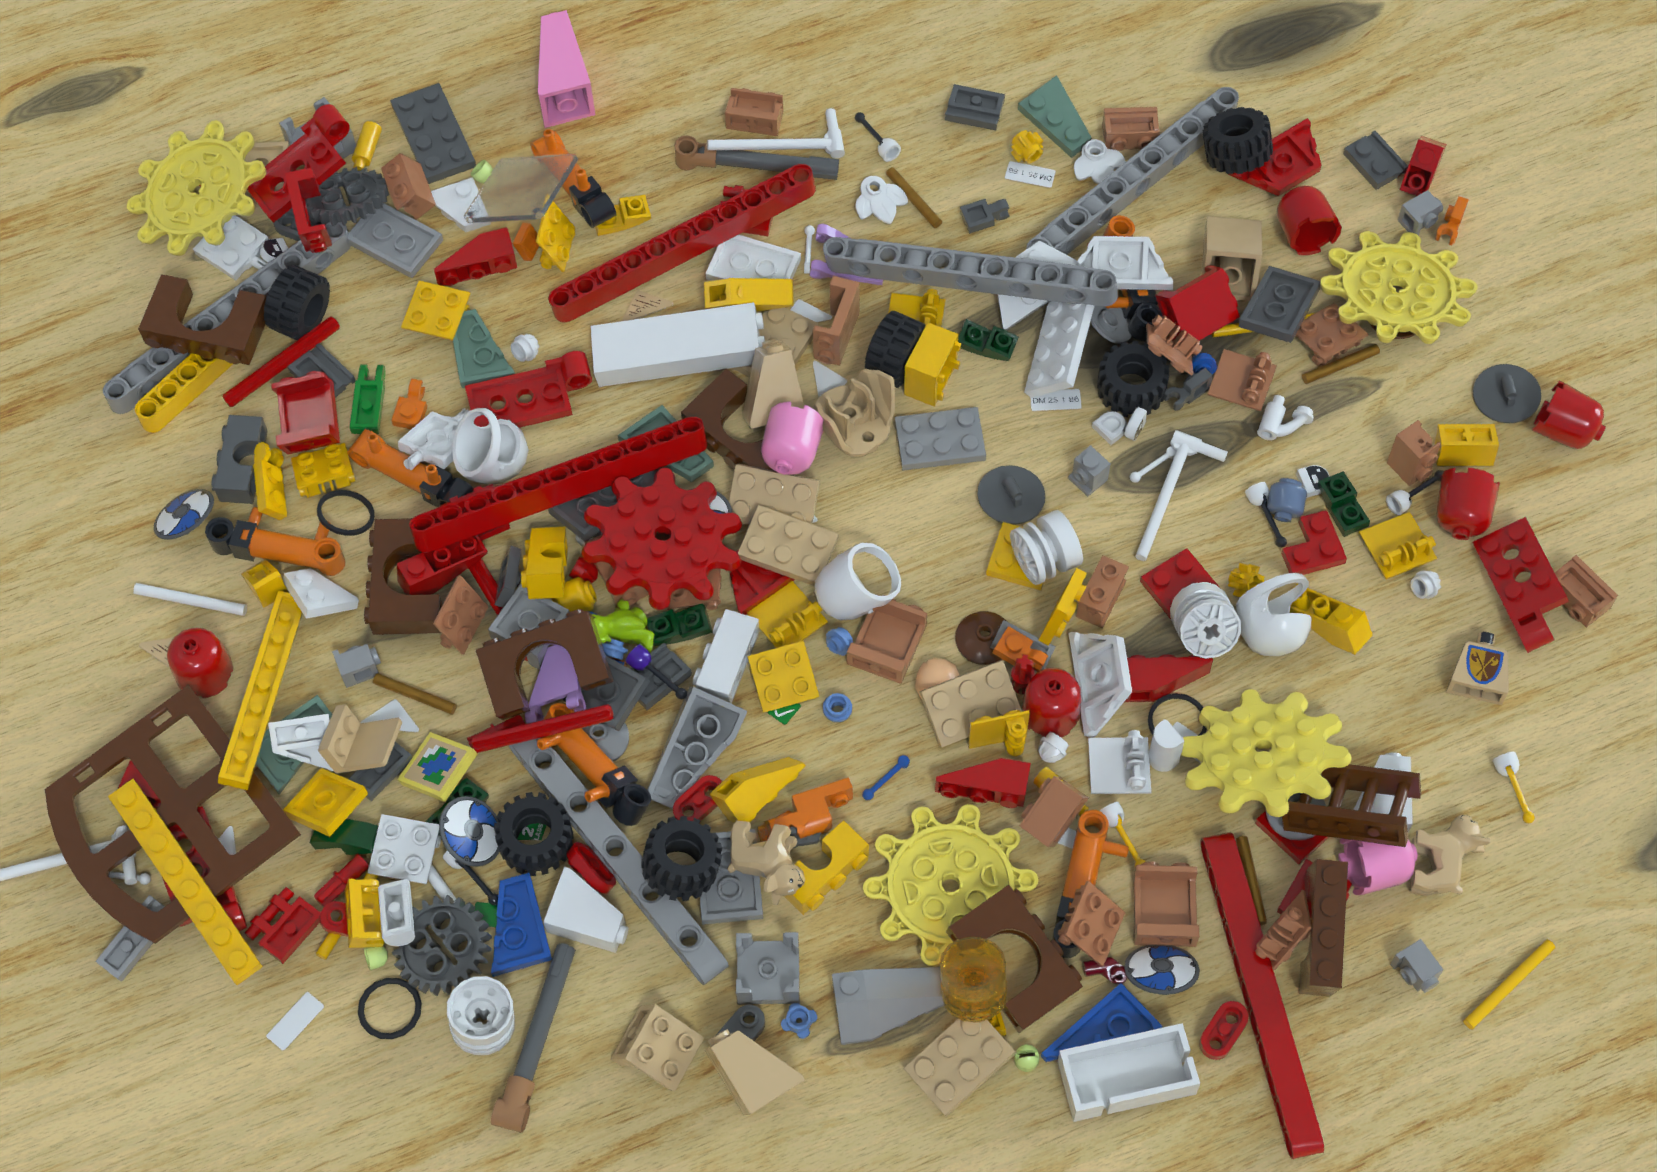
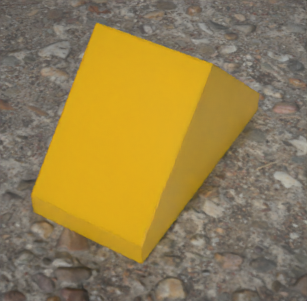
M266 559L241 573L263 608L275 602L278 590L288 592L280 573Z

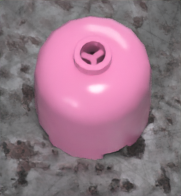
M784 402L771 408L765 428L761 453L764 462L780 474H801L810 468L815 458L823 433L822 425L824 420L816 410L807 405H804V408L801 409L791 407V402Z
M1340 839V843L1344 844V853L1338 854L1339 861L1348 862L1347 879L1352 882L1354 886L1352 892L1355 895H1364L1401 885L1407 882L1413 875L1418 854L1415 845L1410 843L1409 839L1406 847Z

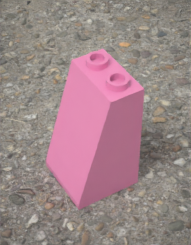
M567 10L541 16L538 96L545 128L595 115L591 82Z

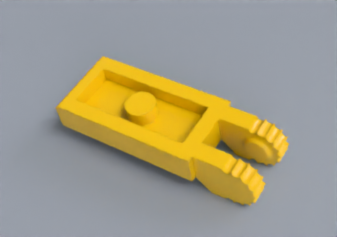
M261 442L256 444L254 450L255 464H253L258 511L277 520H282L287 517L281 468L284 461L283 453L278 448H271L269 450V445Z

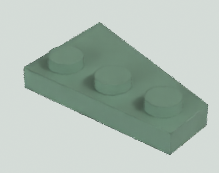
M1057 75L1018 103V110L1071 158L1082 151L1083 146L1092 139Z
M476 309L464 311L453 339L461 388H465L466 385L515 374L504 358V354L492 339L489 330Z
M661 405L617 435L618 441L620 442L676 422V419ZM703 451L664 467L693 482L713 468L714 462Z
M316 695L281 721L329 714L331 719L332 713L320 697ZM268 729L266 730L256 765L280 795L304 762L273 753Z

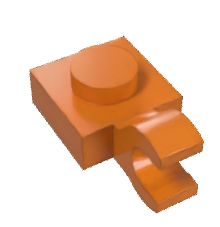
M1458 196L1455 206L1449 205L1444 218L1448 223L1438 227L1435 240L1439 241L1441 235L1447 234L1451 238L1449 245L1452 246L1455 243L1458 228L1469 199Z
M411 379L408 397H399L391 420L393 426L412 429L424 419L428 406L425 401H421L425 393V387H421L423 384L422 380Z
M1009 626L992 652L1015 666L1016 658H1022V654H1026L1028 659L1033 661V669L1036 671L1042 669L1048 658L1046 653L1030 648L1034 642L1033 640Z

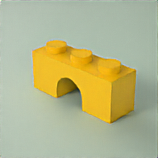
M566 527L531 528L530 539L525 540L526 555H523L524 571H521L522 588H527L528 599L564 598V566H567L568 558Z
M844 820L822 839V851L831 860L826 868L812 870L800 860L794 864L804 872L806 880L804 885L795 894L784 897L802 915L809 909L812 911L817 909L823 903L824 896L831 889L834 891L839 889L845 883L846 876L853 869L856 871L861 869L869 859V844Z

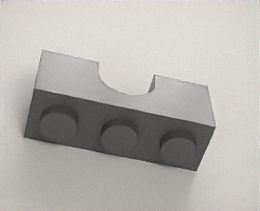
M229 415L227 425H224L222 428L223 446L222 450H218L216 458L218 470L217 474H213L211 480L212 490L216 492L220 502L253 504L256 486L253 466L240 465L239 463L244 457L255 455L256 444L266 442L268 430L262 417Z

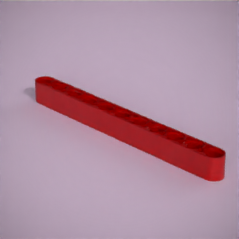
M806 164L794 165L555 288L548 297L555 318L560 322H570L809 199L816 192L811 167Z
M687 417L413 517L409 523L416 549L420 552H431L612 486L618 477L624 476L631 479L703 452L708 445L703 421L698 417Z
M1232 832L1202 837L1200 844L1203 859L1288 1154L1291 1159L1324 1153L1322 1133L1275 973L1272 969L1271 960L1269 957L1262 959L1255 952L1257 949L1256 944L1263 938V933Z

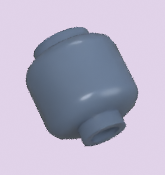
M1281 478L1279 482L1274 483L1270 487L1267 508L1275 515L1274 519L1281 522H1291L1292 518H1298L1303 515L1307 491L1302 487L1300 481Z

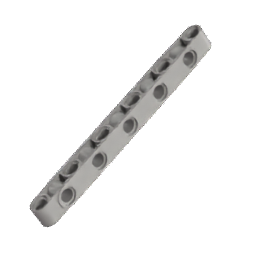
M1222 87L1205 101L1200 102L1050 222L1027 243L1026 249L1041 241L1068 255L1110 221L1111 218L1120 213L1204 145L1202 131L1204 130V124L1208 122L1209 118L1216 116L1218 112H1224L1230 108L1236 109L1239 100L1238 92L1231 87Z
M331 222L325 225L331 238L332 246L327 247L323 252H306L301 240L189 320L184 326L195 331H207L218 327L228 318L239 290L266 295L267 298L268 292L277 276L290 265H297L315 274L321 273L350 249L346 225L343 226L342 222H338L335 226H332ZM152 347L104 385L103 394L111 410L117 414H125L131 411L143 396L191 353L181 354L173 349Z
M832 237L823 245L827 266L835 273L1070 304L1110 306L1118 298L1116 276L1108 270L867 239Z
M538 739L509 745L513 754L549 798L552 796L557 799L558 805L562 804L572 827L614 875L616 881L698 981L705 985L728 968L729 965L725 957L677 898L676 901L669 900L670 895L665 894L663 897L659 896L654 901L645 899L647 894L657 893L658 889H651L648 886L649 879H644L641 854L597 801L591 803L586 801L584 794L588 790L552 747L540 750L537 746ZM543 762L551 763V765L545 769L538 768V766ZM577 805L587 806L582 812L573 811ZM614 848L623 850L618 856L609 855V852ZM688 937L697 940L693 946L687 947L682 944V941Z

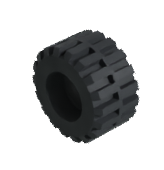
M1244 107L1230 108L1224 112L1216 113V116L1209 118L1208 122L1203 126L1206 160L1210 167L1216 168L1218 172H1226V174L1251 172L1255 168L1262 167L1264 162H1268L1270 155L1273 154L1270 121L1267 115H1263V112L1260 110L1255 111L1254 108Z
M290 265L288 268H285L277 276L268 292L264 306L265 325L295 340H299L321 323L328 307L330 285L327 279L297 265Z
M891 311L880 322L871 339L866 353L865 369L880 370L892 376L894 386L899 388L905 381V364L926 325L897 311Z
M1127 341L1121 342L1120 347L1114 345L1110 348V353L1106 352L1104 354L1103 361H1101L1099 367L1097 389L1099 398H1103L1105 407L1111 406V412L1119 411L1123 417H1128V414H1133L1135 409L1140 407L1146 410L1147 415H1149L1152 409L1157 410L1160 407V402L1164 401V394L1167 390L1170 376L1169 365H1166L1167 359L1165 356L1159 357L1148 348L1147 343L1140 345L1138 344L1139 341H1132V344H1128ZM1126 374H1136L1147 382L1133 385L1124 382L1120 377Z
M532 792L526 793V797L522 799L520 795L514 797L515 802L513 804L507 802L503 806L505 812L499 811L497 815L498 823L494 824L496 834L494 836L503 860H506L507 865L511 869L515 867L516 871L520 874H524L525 870H527L530 876H536V871H541L542 875L548 874V869L551 867L554 870L560 867L559 861L565 862L568 859L566 853L573 845L572 839H574L568 814H566L564 806L562 804L558 805L557 799L552 796L547 800L545 793L540 792L537 797H534ZM540 823L551 828L548 837L538 844L527 845L517 840L520 832L528 825Z
M681 816L680 820L670 817L667 823L661 821L657 824L656 829L652 828L646 841L641 868H643L642 874L644 879H649L648 886L651 889L657 888L658 895L662 897L665 894L670 895L669 900L676 901L677 897H682V901H689L690 896L696 899L701 897L702 891L707 893L710 890L711 885L715 882L721 863L722 845L717 843L719 837L716 832L710 833L711 827L705 824L702 826L699 824V819L694 818L693 821L687 820V816ZM683 852L690 855L696 863L680 865L673 862L667 854Z

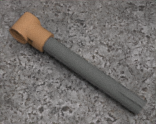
M688 135L679 137L674 144L675 163L677 167L685 171L692 170L696 166L716 168L717 165L783 172L794 165L806 164L811 167L814 178L837 180L839 159L814 156L806 158L743 150L708 151L707 143L697 142L694 137Z
M561 943L556 946L514 1074L508 1077L503 1097H499L495 1102L491 1116V1125L519 1133H523L526 1128L530 1114V1105L528 1103L535 1087V1083L532 1081L576 951L568 944Z

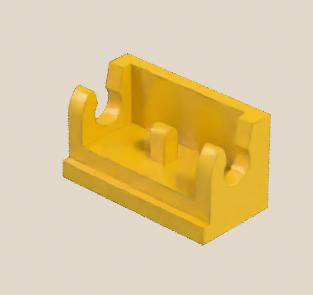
M1438 424L1435 444L1441 443L1437 454V466H1494L1499 447L1495 424Z
M348 879L345 888L349 948L383 947L384 945L379 908V880Z

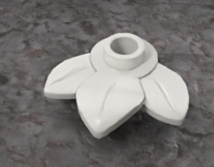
M1093 139L1083 146L1081 156L1074 163V174L1079 181L1091 177L1098 185L1112 174L1114 169H1118L1126 161L1119 151L1107 149L1102 141Z
M869 176L861 183V195L856 200L855 208L861 220L873 214L880 221L890 225L896 214V206L907 205L908 199L905 192L899 186L886 184L878 176ZM870 185L877 186L879 190L872 191Z

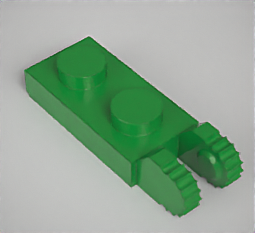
M365 364L360 365L358 380L355 381L350 420L351 434H361L365 429L379 434L385 391L386 371L384 365H377L375 380H368V366Z

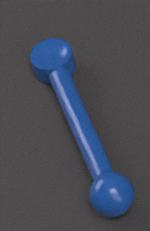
M905 755L900 756L898 764L870 789H865L862 792V797L865 800H871L874 797V793L901 768L909 766V758Z

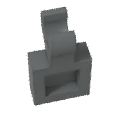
M982 199L960 207V214L969 234L995 226L994 219L1004 220L1010 217L1008 213L1009 205L1006 199L998 200L989 205L986 199Z
M1206 368L1197 374L1194 372L1192 376L1189 375L1184 380L1182 388L1171 387L1167 389L1164 394V400L1167 401L1171 397L1177 398L1178 401L1174 403L1173 409L1175 411L1180 410L1186 402L1188 404L1192 403L1209 390L1213 375Z

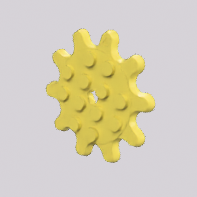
M217 120L211 121L206 125L203 135L194 141L188 140L182 131L174 132L168 139L170 152L165 159L161 161L148 159L142 162L138 172L143 178L148 180V186L144 192L131 197L127 202V209L130 213L137 215L148 214L147 222L138 231V239L142 243L152 244L158 238L168 235L167 250L176 256L184 255L191 241L198 236H204L206 242L211 245L218 246L222 244L225 239L224 224L232 216L242 215L247 217L254 213V202L250 197L245 196V192L250 184L263 179L266 175V168L262 161H245L246 155L254 147V138L250 132H241L234 139L224 141L225 131L223 124ZM201 185V188L198 190L199 194L194 193L195 188Z
M1365 231L1359 236L1362 250L1349 252L1342 248H1332L1328 253L1330 263L1340 269L1342 273L1335 276L1328 275L1322 277L1320 281L1322 292L1327 295L1340 296L1347 301L1338 311L1341 322L1352 324L1359 320H1367L1368 323L1377 327V338L1383 343H1390L1397 336V332L1411 331L1422 342L1432 344L1440 336V330L1436 323L1447 322L1461 327L1468 323L1471 318V313L1458 305L1456 299L1472 297L1477 291V284L1471 279L1457 278L1450 273V269L1458 262L1456 253L1444 250L1437 254H1428L1420 248L1421 238L1415 233H1404L1398 243L1387 244L1376 233ZM1393 286H1400L1403 289H1400L1399 292H1396V288H1394Z
M1248 689L1240 697V707L1233 709V711H1222L1213 706H1206L1200 712L1199 722L1208 731L1200 736L1183 737L1184 745L1181 755L1196 758L1201 762V765L1187 773L1185 778L1186 787L1191 790H1201L1210 786L1219 788L1223 792L1218 802L1219 809L1229 814L1237 812L1245 802L1257 800L1265 805L1269 815L1281 817L1288 813V799L1296 793H1305L1315 799H1325L1331 794L1332 790L1328 781L1321 776V773L1331 767H1346L1352 760L1347 748L1326 742L1330 736L1341 731L1342 722L1336 714L1329 713L1319 717H1310L1304 714L1308 707V702L1300 692L1291 693L1281 703L1268 704L1262 701L1261 696L1256 690ZM1271 747V750H1270L1269 752H1267V751L1257 752V750H1256V748H1258V749H1262V748L1269 749V748Z
M971 804L962 806L958 811L957 818L950 824L938 822L933 812L927 807L916 808L911 815L914 833L910 838L900 840L889 834H883L877 838L875 849L888 860L889 869L886 874L879 877H870L863 884L864 894L868 898L886 900L892 906L890 917L880 927L882 937L888 941H896L906 934L918 936L922 942L920 957L924 964L928 966L938 965L942 961L946 949L950 946H956L946 933L949 926L1007 885H1010L1013 890L1018 889L1020 892L1032 891L1038 885V876L1034 871L1030 869H1017L1009 861V854L1020 843L1019 833L1015 829L1005 828L995 835L984 834L979 828L980 811ZM948 879L956 880L959 884V889L954 892H945L942 883ZM988 940L968 954L973 962L981 964L989 960L991 948Z

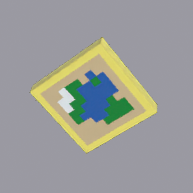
M430 732L397 780L405 787L446 802L478 753L474 748Z

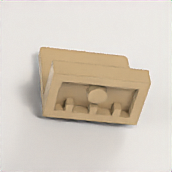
M346 704L337 705L320 743L318 752L336 774L384 767L388 762L402 721L398 717L360 723Z
M656 1004L641 1005L612 1055L611 1060L619 1066H634L668 1090L675 1091L700 1047L703 1036Z

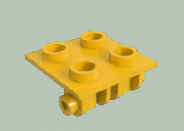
M547 197L536 243L542 249L540 256L541 266L545 269L557 266L561 272H565L576 228L550 197Z
M418 281L401 328L453 340L464 311L470 310L467 302L471 293Z
M928 289L923 297L891 293L888 314L891 311H897L925 325L929 322L941 327L946 299H940L938 291L935 289Z
M345 443L332 444L324 449L304 452L291 458L297 489L301 497L307 496V498L321 494L318 484H321L323 493H327L324 483L328 481L332 491L335 490L332 480H335L337 489L351 486V483L356 481Z
M1410 512L1359 531L1362 540L1386 580L1437 560V556L1432 550V547L1436 546L1434 538L1432 536L1427 537L1422 533Z
M793 581L747 612L748 616L759 619V629L776 648L803 641L828 623L827 619L820 613L822 608L818 605V602L812 603Z
M804 640L747 656L749 670L755 682L763 713L820 697Z
M1012 710L1003 716L994 718L983 716L977 718L974 722H970L969 749L1005 742L1008 754L1014 757L1020 756L1024 752L1025 739L1027 737L1029 710L1023 712Z

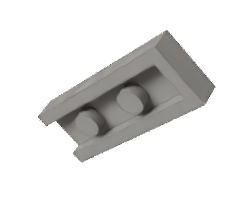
M150 895L142 903V905L153 912H158L165 907ZM124 926L95 962L115 978L123 981L153 943Z

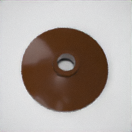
M988 611L975 612L965 617L958 625L955 636L956 646L961 655L968 661L979 665H989L1003 660L992 653L994 649L990 648L1005 619L996 613ZM987 631L990 633V635L984 637L980 634V632Z

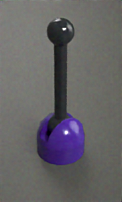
M637 645L626 658L628 665L637 670L648 669L671 688L678 699L686 698V689L677 687L651 665L650 652L643 645Z

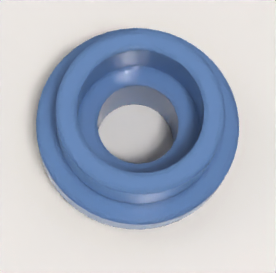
M841 627L829 630L826 633V644L829 650L835 654L846 655L851 642L853 643L850 633Z
M611 639V642L606 641V643H602L605 655L608 657L623 660L624 654L628 652V649L623 648L624 642Z
M832 694L823 703V713L832 722H843L852 713V703L843 694ZM835 706L843 708L841 712H834L832 709Z

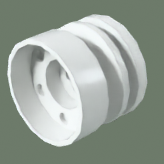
M1059 510L1037 518V527L1029 522L1024 524L1023 528L1018 527L1010 532L1014 555L1022 571L1034 585L1045 582L1046 578L1051 579L1055 577L1056 568L1063 573L1081 565L1083 562V554L1078 537L1069 520Z
M1207 582L1193 583L1183 588L1174 597L1170 607L1171 621L1185 648L1194 656L1202 658L1219 657L1229 652L1237 643L1241 634V620L1226 593L1217 585Z
M480 976L462 981L452 991L447 1001V1018L454 1042L463 1051L473 1055H490L500 1051L510 1041L515 1030L513 1000L508 989L498 980L487 976ZM479 1017L483 1020L487 1019V1023L483 1025L482 1022H477L476 1019Z

